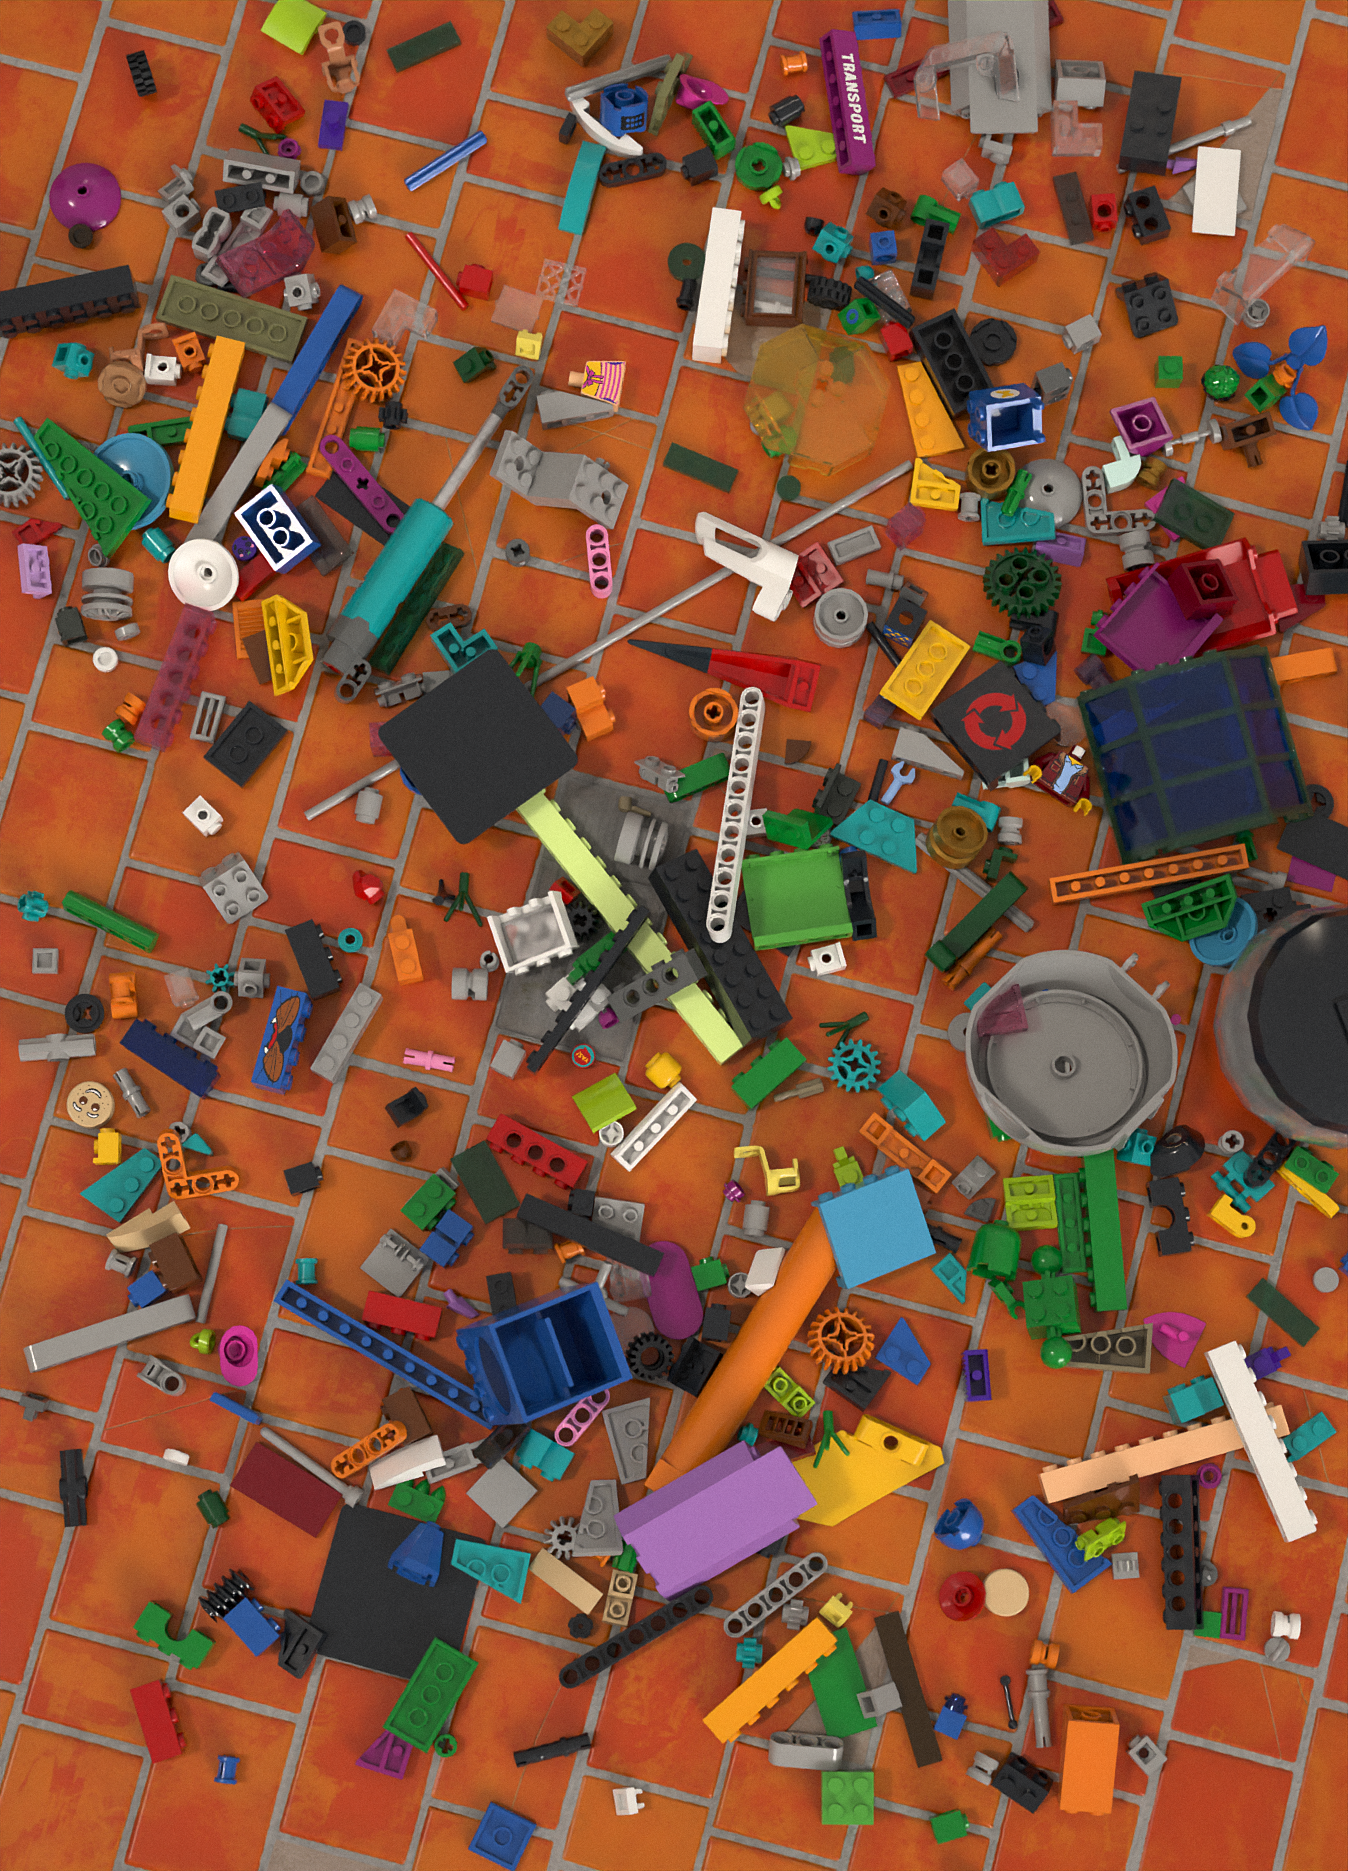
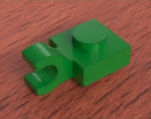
M996 1278L992 1279L987 1283L1000 1302L1005 1305L1008 1314L1017 1320L1018 1316L1015 1314V1308L1021 1306L1025 1311L1024 1302L1014 1299L1011 1295L1014 1293V1290L1005 1280L1001 1282Z

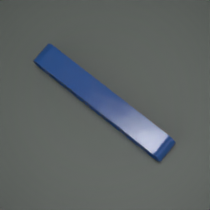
M343 284L335 291L271 401L292 414L281 436H284L289 430L362 303L363 295Z

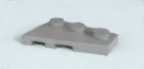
M650 1398L602 1411L622 1485L646 1478Z
M616 1480L590 1481L571 1557L622 1555V1536L613 1517L619 1513Z

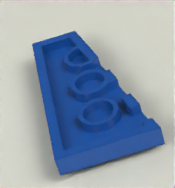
M1034 1495L1011 1510L1071 1594L1112 1565L1107 1558L1101 1555L1092 1557L1085 1562V1551L1083 1549L1078 1550L1075 1545L1078 1537L1076 1532L1058 1519V1516Z

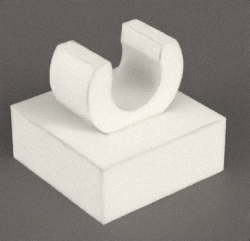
M634 1787L613 1789L617 1815L636 1814L638 1809L645 1806L644 1803H637L636 1794L642 1793V1789H634Z

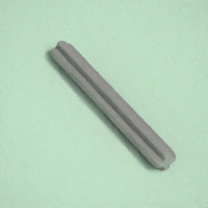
M666 54L566 87L564 94L568 101H573L603 91L607 86L627 83L663 71L668 61H672L670 55Z

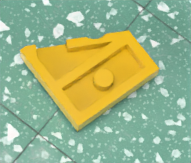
M916 458L909 505L957 512L961 486L953 480L945 478L938 470H933L924 464L920 458Z

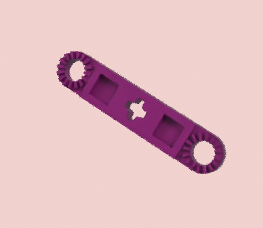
M328 435L324 437L320 442L322 457L325 458L384 531L392 534L396 527L388 526L387 518L389 516H396L401 521L404 514L338 436ZM327 443H336L339 450L334 454L328 453L325 450ZM358 480L362 482L367 480L368 489H358Z

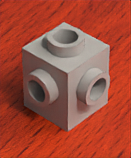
M306 273L284 278L286 286L284 297L286 302L289 303V307H298V311L312 309V304L319 303L320 287L317 282L315 283L314 274Z
M241 958L239 970L235 971L234 986H238V996L263 998L265 988L270 987V973H266V959Z

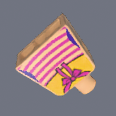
M587 361L585 373L570 372L568 385L581 387V397L612 404L613 412H618L626 362Z

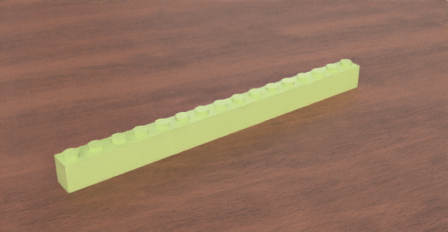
M543 789L515 809L594 909L598 910L599 915L614 934L619 929L624 931L629 924L626 921L628 916L635 909L634 907L637 906L636 902L629 894L625 896L619 889L622 887L621 883L614 875L610 877L604 870L607 868L605 863L599 856L594 858L589 851L591 846L584 837L578 838L574 833L576 830L574 824L568 818L565 820L559 814L561 809L553 799L549 801L544 795L546 790ZM647 918L627 947L630 954L646 974L652 972L651 966L664 959L665 963L671 961L670 955L675 953V951L670 953L665 945L668 943L660 932L655 934L650 928L652 922L649 918ZM673 968V974L675 977L678 978V973L676 969ZM653 979L654 984L659 988L658 982ZM696 981L666 999L721 1066L743 1049V1046L734 1030L727 1024L728 1019L721 1009H715L711 1004L714 1001L711 995L705 989L701 991L696 985L698 983Z

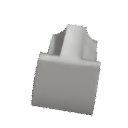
M219 991L182 1014L189 1028L194 1032L218 1017L225 1015L232 1007V998L228 993ZM214 999H224L226 1001V1008L223 1010L217 1009L214 1006Z

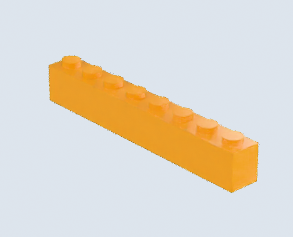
M217 336L215 344L210 343L207 357L211 359L209 365H204L202 379H205L203 386H198L196 400H199L197 408H192L190 421L193 424L191 429H186L184 443H187L185 451H180L178 464L181 465L180 471H175L172 480V486H175L174 493L168 494L166 507L169 508V517L195 524L199 522L224 431L225 421L230 409L232 395L245 354V342Z

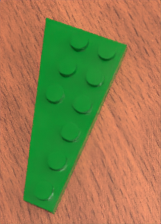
M46 418L34 435V439L56 471V476L65 486V491L80 516L86 521L92 531V536L101 546L104 556L111 559L152 500L53 420Z

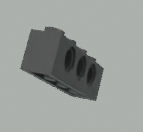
M694 948L687 952L681 949L670 955L671 961L665 963L663 959L652 965V972L646 974L645 971H642L633 976L632 980L634 982L627 985L626 982H623L612 988L614 993L608 996L607 999L620 1023L631 1019L708 975ZM673 968L676 969L678 973V978L674 976L672 971ZM653 979L658 982L659 988L655 987ZM634 990L638 992L639 999L635 997Z

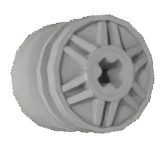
M90 568L82 572V589L89 593L81 597V601L84 604L81 606V614L83 616L102 621H119L132 617L133 610L130 606L133 605V600L125 595L131 594L134 591L133 573L116 568Z
M628 811L619 837L614 861L630 865L636 855L640 857L639 868L641 869L644 868L646 859L651 860L649 871L652 872L663 859L669 838V823L663 821L660 830L656 831L657 819L653 818L649 827L645 828L643 827L644 815Z

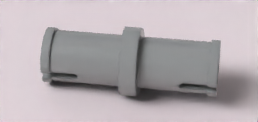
M123 1068L117 1071L113 1077L123 1091L122 1096L124 1100H128L137 1118H141L151 1112V1108L147 1105L141 1094L140 1086H136L128 1069Z

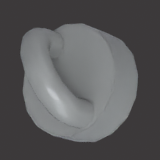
M1272 1637L1265 1642L1264 1654L1268 1660L1280 1663L1288 1658L1290 1646L1285 1639Z

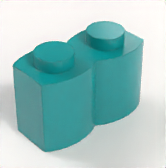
M1006 181L996 184L993 190L985 191L981 189L974 192L968 204L979 230L991 227L1001 221L1015 218L1023 214L1025 208L1015 183H1007Z
M242 388L238 389L237 394L233 393L230 403L233 412L231 417L227 416L224 430L227 431L229 438L246 442L267 408L269 400L267 394Z
M533 1429L529 1430L516 1453L520 1457L518 1461L520 1464L529 1469H532L533 1465L542 1470L540 1475L551 1482L555 1478L561 1480L575 1455Z

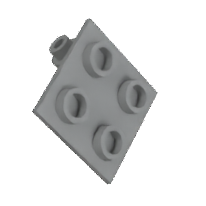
M596 1196L592 1222L639 1242L645 1204Z
M390 1228L387 1234L385 1233L381 1237L380 1243L365 1260L360 1269L400 1298L430 1258Z

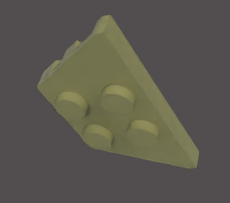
M680 52L676 53L673 61H668L664 71L666 74L664 81H659L655 90L657 96L648 133L658 135L681 84L679 77L681 74L686 73L693 55Z

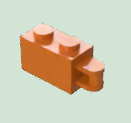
M396 915L391 919L393 933H389L388 937L398 982L402 986L424 981L412 928L407 929L404 917Z

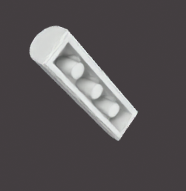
M678 1082L610 1155L630 1172L697 1099L682 1083Z

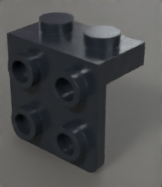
M1152 272L1146 274L1144 279L1139 281H1126L1121 284L1122 287L1115 289L1117 298L1125 303L1134 337L1141 338L1178 323L1169 280L1160 273Z

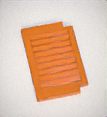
M264 599L247 600L243 603L241 601L232 602L238 660L249 659L242 638L265 630L261 601Z

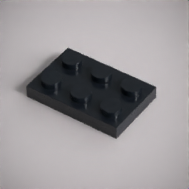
M249 701L203 758L239 787L243 788L286 736L288 730Z

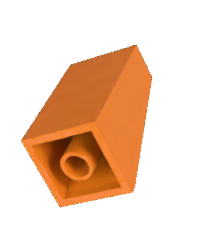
M1063 1704L1058 1804L1060 1810L1066 1813L1076 1814L1079 1811H1083L1095 1816H1102L1104 1813L1111 1814L1120 1726L1113 1707Z

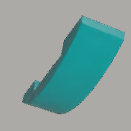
M583 141L568 186L558 230L582 235L588 214L587 210L597 175L602 165L606 146Z

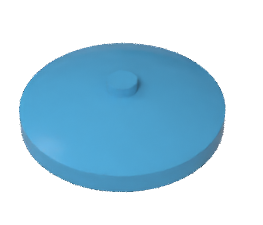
M136 433L120 434L101 444L94 454L152 500L132 530L140 529L152 523L163 513L166 508L168 494H173L174 486H172L174 467L168 453L156 441Z

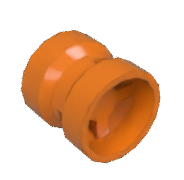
M127 692L123 704L117 706L114 713L128 724L134 726L138 721V715L144 712L148 706L138 697Z
M1034 1639L1031 1646L1029 1664H1044L1046 1668L1055 1669L1060 1645L1055 1643L1048 1645L1044 1644L1042 1640Z

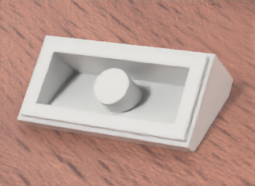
M781 1247L758 1250L747 1276L745 1287L757 1296H761L775 1283L785 1249Z

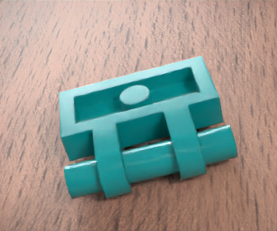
M1240 1149L1222 1165L1228 1172L1225 1177L1218 1170L1210 1177L1215 1181V1186L1220 1191L1223 1190L1227 1196L1233 1199L1231 1204L1235 1208L1238 1207L1245 1214L1251 1208L1245 1199L1250 1196L1256 1203L1275 1184L1268 1179L1260 1188L1251 1189L1247 1187L1243 1181V1174L1252 1162V1159ZM1260 1168L1252 1174L1254 1182L1259 1180L1258 1176L1262 1172ZM1233 1179L1243 1189L1240 1194L1230 1184Z

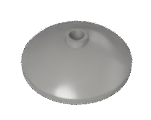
M1038 459L1023 466L1021 469L1031 473L1032 478L1025 489L1024 499L1020 500L1017 507H1028L1054 513L1055 529L1069 523L1077 514L1082 502V486L1075 472L1066 464L1053 459ZM1046 486L1051 487V488H1052V492H1050V493L1045 492V491H1044V487H1046Z

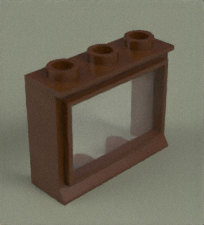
M749 249V257H745L744 271L748 272L747 280H743L742 293L746 295V302L741 303V317L745 318L746 326L804 328L802 316L803 307H805L804 289L807 283L806 264H808L809 260L807 251L786 252Z

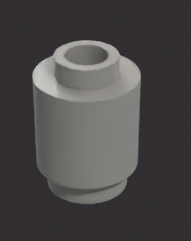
M280 192L279 196H275L274 211H278V216L299 219L308 216L309 198L304 197L302 194Z
M365 787L364 791H359L354 812L356 821L375 824V820L379 817L383 796L379 795V790Z
M751 1200V1204L745 1205L742 1227L745 1229L744 1235L764 1237V1232H767L770 1212V1208L765 1206L766 1202Z

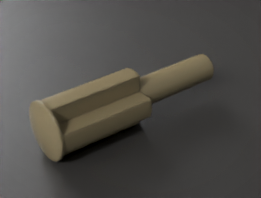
M819 1077L796 1084V1089L773 1096L775 1102L799 1096V1099L824 1092V1086Z

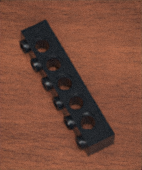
M1161 1475L1159 1493L1162 1496V1506L1160 1507L1159 1515L1161 1521H1163V1532L1160 1536V1542L1162 1547H1164L1161 1569L1165 1577L1162 1595L1165 1598L1166 1608L1163 1611V1621L1166 1624V1630L1204 1629L1199 1475ZM1178 1494L1182 1498L1180 1507H1177L1175 1504V1497ZM1178 1520L1183 1524V1529L1180 1533L1176 1530V1522ZM1178 1546H1181L1184 1550V1555L1181 1559L1177 1556L1176 1552ZM1180 1571L1185 1577L1183 1584H1180L1177 1579ZM1180 1597H1182L1186 1603L1185 1608L1183 1610H1181L1178 1605Z

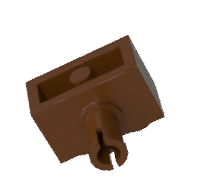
M1270 411L1254 414L1219 426L1223 450L1239 446L1240 448L1243 447L1248 468L1263 464L1257 443L1261 439L1276 435Z

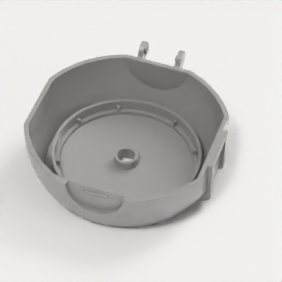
M1052 950L1030 955L1021 959L974 1005L967 1024L964 1046L969 1082L982 1109L995 1125L1009 1137L1024 1146L1046 1154L1068 1157L1089 1156L1113 1148L1120 1151L1131 1134L1147 1118L1151 1120L1164 1101L1163 1097L1174 1084L1178 1064V1051L1170 1018L1165 1008L1158 1002V999L1169 988L1170 983L1166 980L1159 984L1152 996L1127 974L1128 970L1134 967L1139 959L1137 953H1133L1121 968L1106 957L1083 951ZM1065 1060L1071 1065L1072 1070L1069 1073H1060L1055 1067V1062Z

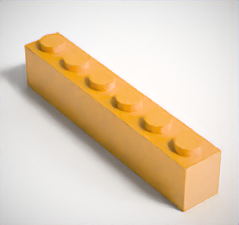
M817 1616L705 1716L703 1722L722 1744L726 1740L732 1743L742 1733L739 1729L746 1722L749 1726L752 1725L761 1716L759 1711L765 1705L771 1708L780 1699L778 1694L784 1688L787 1691L791 1690L799 1682L797 1677L803 1671L806 1674L810 1673L818 1665L815 1660L822 1654L825 1657L830 1655L837 1648L834 1643L838 1641V1638Z

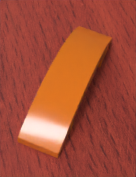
M873 1112L858 1132L885 1156L899 1165V1167L909 1169L910 1175L937 1194L952 1174L934 1159H930L895 1131L893 1126Z

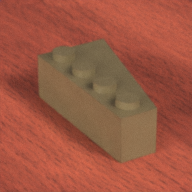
M1153 1323L1063 1337L1072 1348V1358L1063 1368L1149 1374Z

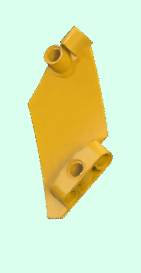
M863 1414L854 1435L844 1430L836 1433L850 1452L849 1456L843 1453L831 1437L830 1448L828 1451L824 1449L817 1468H814L813 1464L821 1441L814 1445L816 1455L792 1462L817 1501L816 1506L803 1512L796 1519L833 1527L885 1495L944 1464L941 1447L871 1415ZM887 1436H894L897 1438L898 1443L895 1446H889L885 1443L884 1439Z

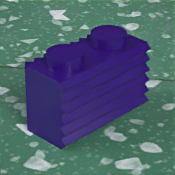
M987 1349L963 1351L960 1355L963 1362L961 1370L964 1372L962 1374L964 1376L962 1379L964 1381L963 1386L965 1387L963 1389L965 1391L964 1396L966 1397L964 1401L992 1400Z

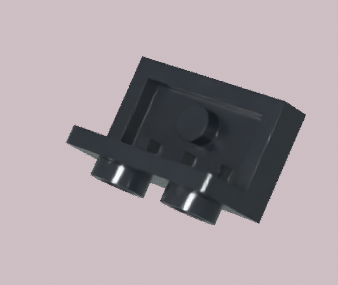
M690 1336L688 1341L683 1344L680 1351L681 1354L676 1363L670 1367L667 1381L698 1398L721 1361L723 1354Z
M1010 1752L1006 1762L992 1779L990 1785L1031 1813H1034L1049 1794L1053 1779L1045 1771L1039 1770L1028 1763L1023 1756Z

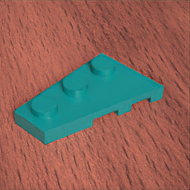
M143 1148L85 1189L80 1195L121 1224L162 1169L161 1161L153 1153Z

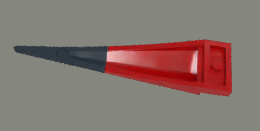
M635 639L627 641L633 646L687 665L741 688L756 687L761 690L763 697L785 707L806 712L811 711L821 663L791 656Z

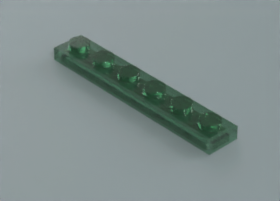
M444 542L442 543L368 663L373 669L390 675L465 553L461 549Z

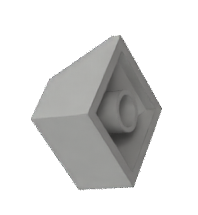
M1055 59V104L1064 108L1083 106L1087 109L1103 107L1106 85L1103 61Z

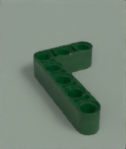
M1010 871L942 940L939 939L924 956L941 973L945 974L1028 890V887Z

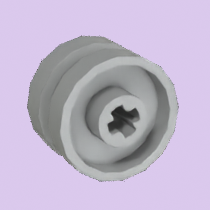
M837 588L823 594L816 604L813 618L816 635L822 642L831 647L844 648L853 645L859 641L865 631L868 618L866 603L859 594L850 589Z

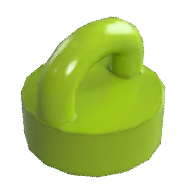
M776 185L761 194L759 199L763 205L769 202L774 209L778 210L781 208V201L778 196L783 191L779 185Z
M203 1329L200 1333L194 1334L189 1343L191 1347L198 1349L199 1353L210 1355L214 1350L216 1334L214 1330Z

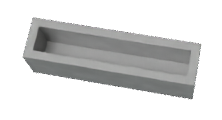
M359 983L310 1069L313 1073L335 1084L383 1001L381 994Z

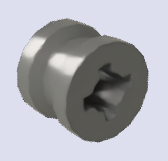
M514 539L507 544L505 552L509 564L514 567L526 565L530 560L529 545L522 539Z

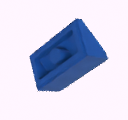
M899 9L852 12L853 32H856L857 40L901 37L902 23Z

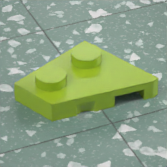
M789 125L785 126L784 130L793 158L796 157L798 159L800 171L837 161L833 133Z

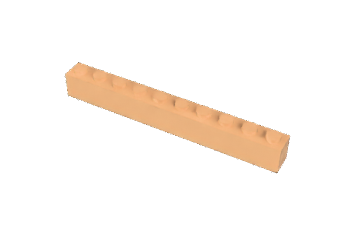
M1273 1402L1267 1403L1264 1408L1267 1415H1272L1276 1423L1277 1429L1274 1432L1277 1438L1289 1435L1290 1432L1282 1405L1274 1406ZM1224 1415L1210 1419L1211 1425L1202 1427L1200 1422L1186 1426L1188 1431L1178 1434L1176 1429L1162 1433L1164 1438L1154 1441L1153 1436L1138 1440L1140 1445L1131 1448L1129 1443L1114 1447L1116 1452L1107 1455L1105 1450L1090 1454L1091 1459L1082 1461L1081 1457L1066 1461L1067 1466L1058 1468L1057 1464L1043 1467V1473L1037 1475L1045 1502L1049 1504L1089 1491L1105 1488L1113 1482L1119 1484L1129 1481V1476L1138 1474V1478L1244 1448L1233 1420H1226Z

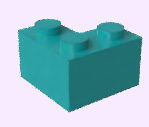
M450 622L430 635L431 642L453 674L487 650L494 649L498 651L497 646L485 629L463 641Z
M900 1070L877 1089L883 1097L880 1100L881 1103L889 1111L894 1109L893 1112L902 1122L905 1121L904 1128L912 1137L917 1135L925 1141L946 1123L927 1093Z
M1201 1375L1191 1379L1192 1385L1186 1387L1185 1383L1167 1389L1168 1395L1163 1396V1399L1174 1425L1184 1423L1224 1405L1213 1377L1205 1379V1376Z

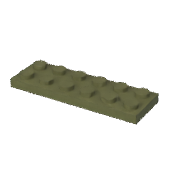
M172 274L156 315L157 322L189 332H195V334L216 340L217 336L245 342L246 350L290 364L294 362L308 323L307 317Z

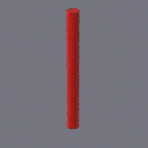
M409 232L405 239L461 311L466 310L469 307L467 301L413 232Z

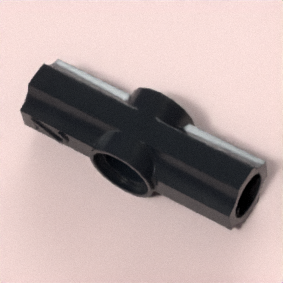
M83 1450L60 1451L61 1478L59 1479V1493L63 1501L65 1527L88 1525L86 1508L88 1482L86 1475L84 1476Z

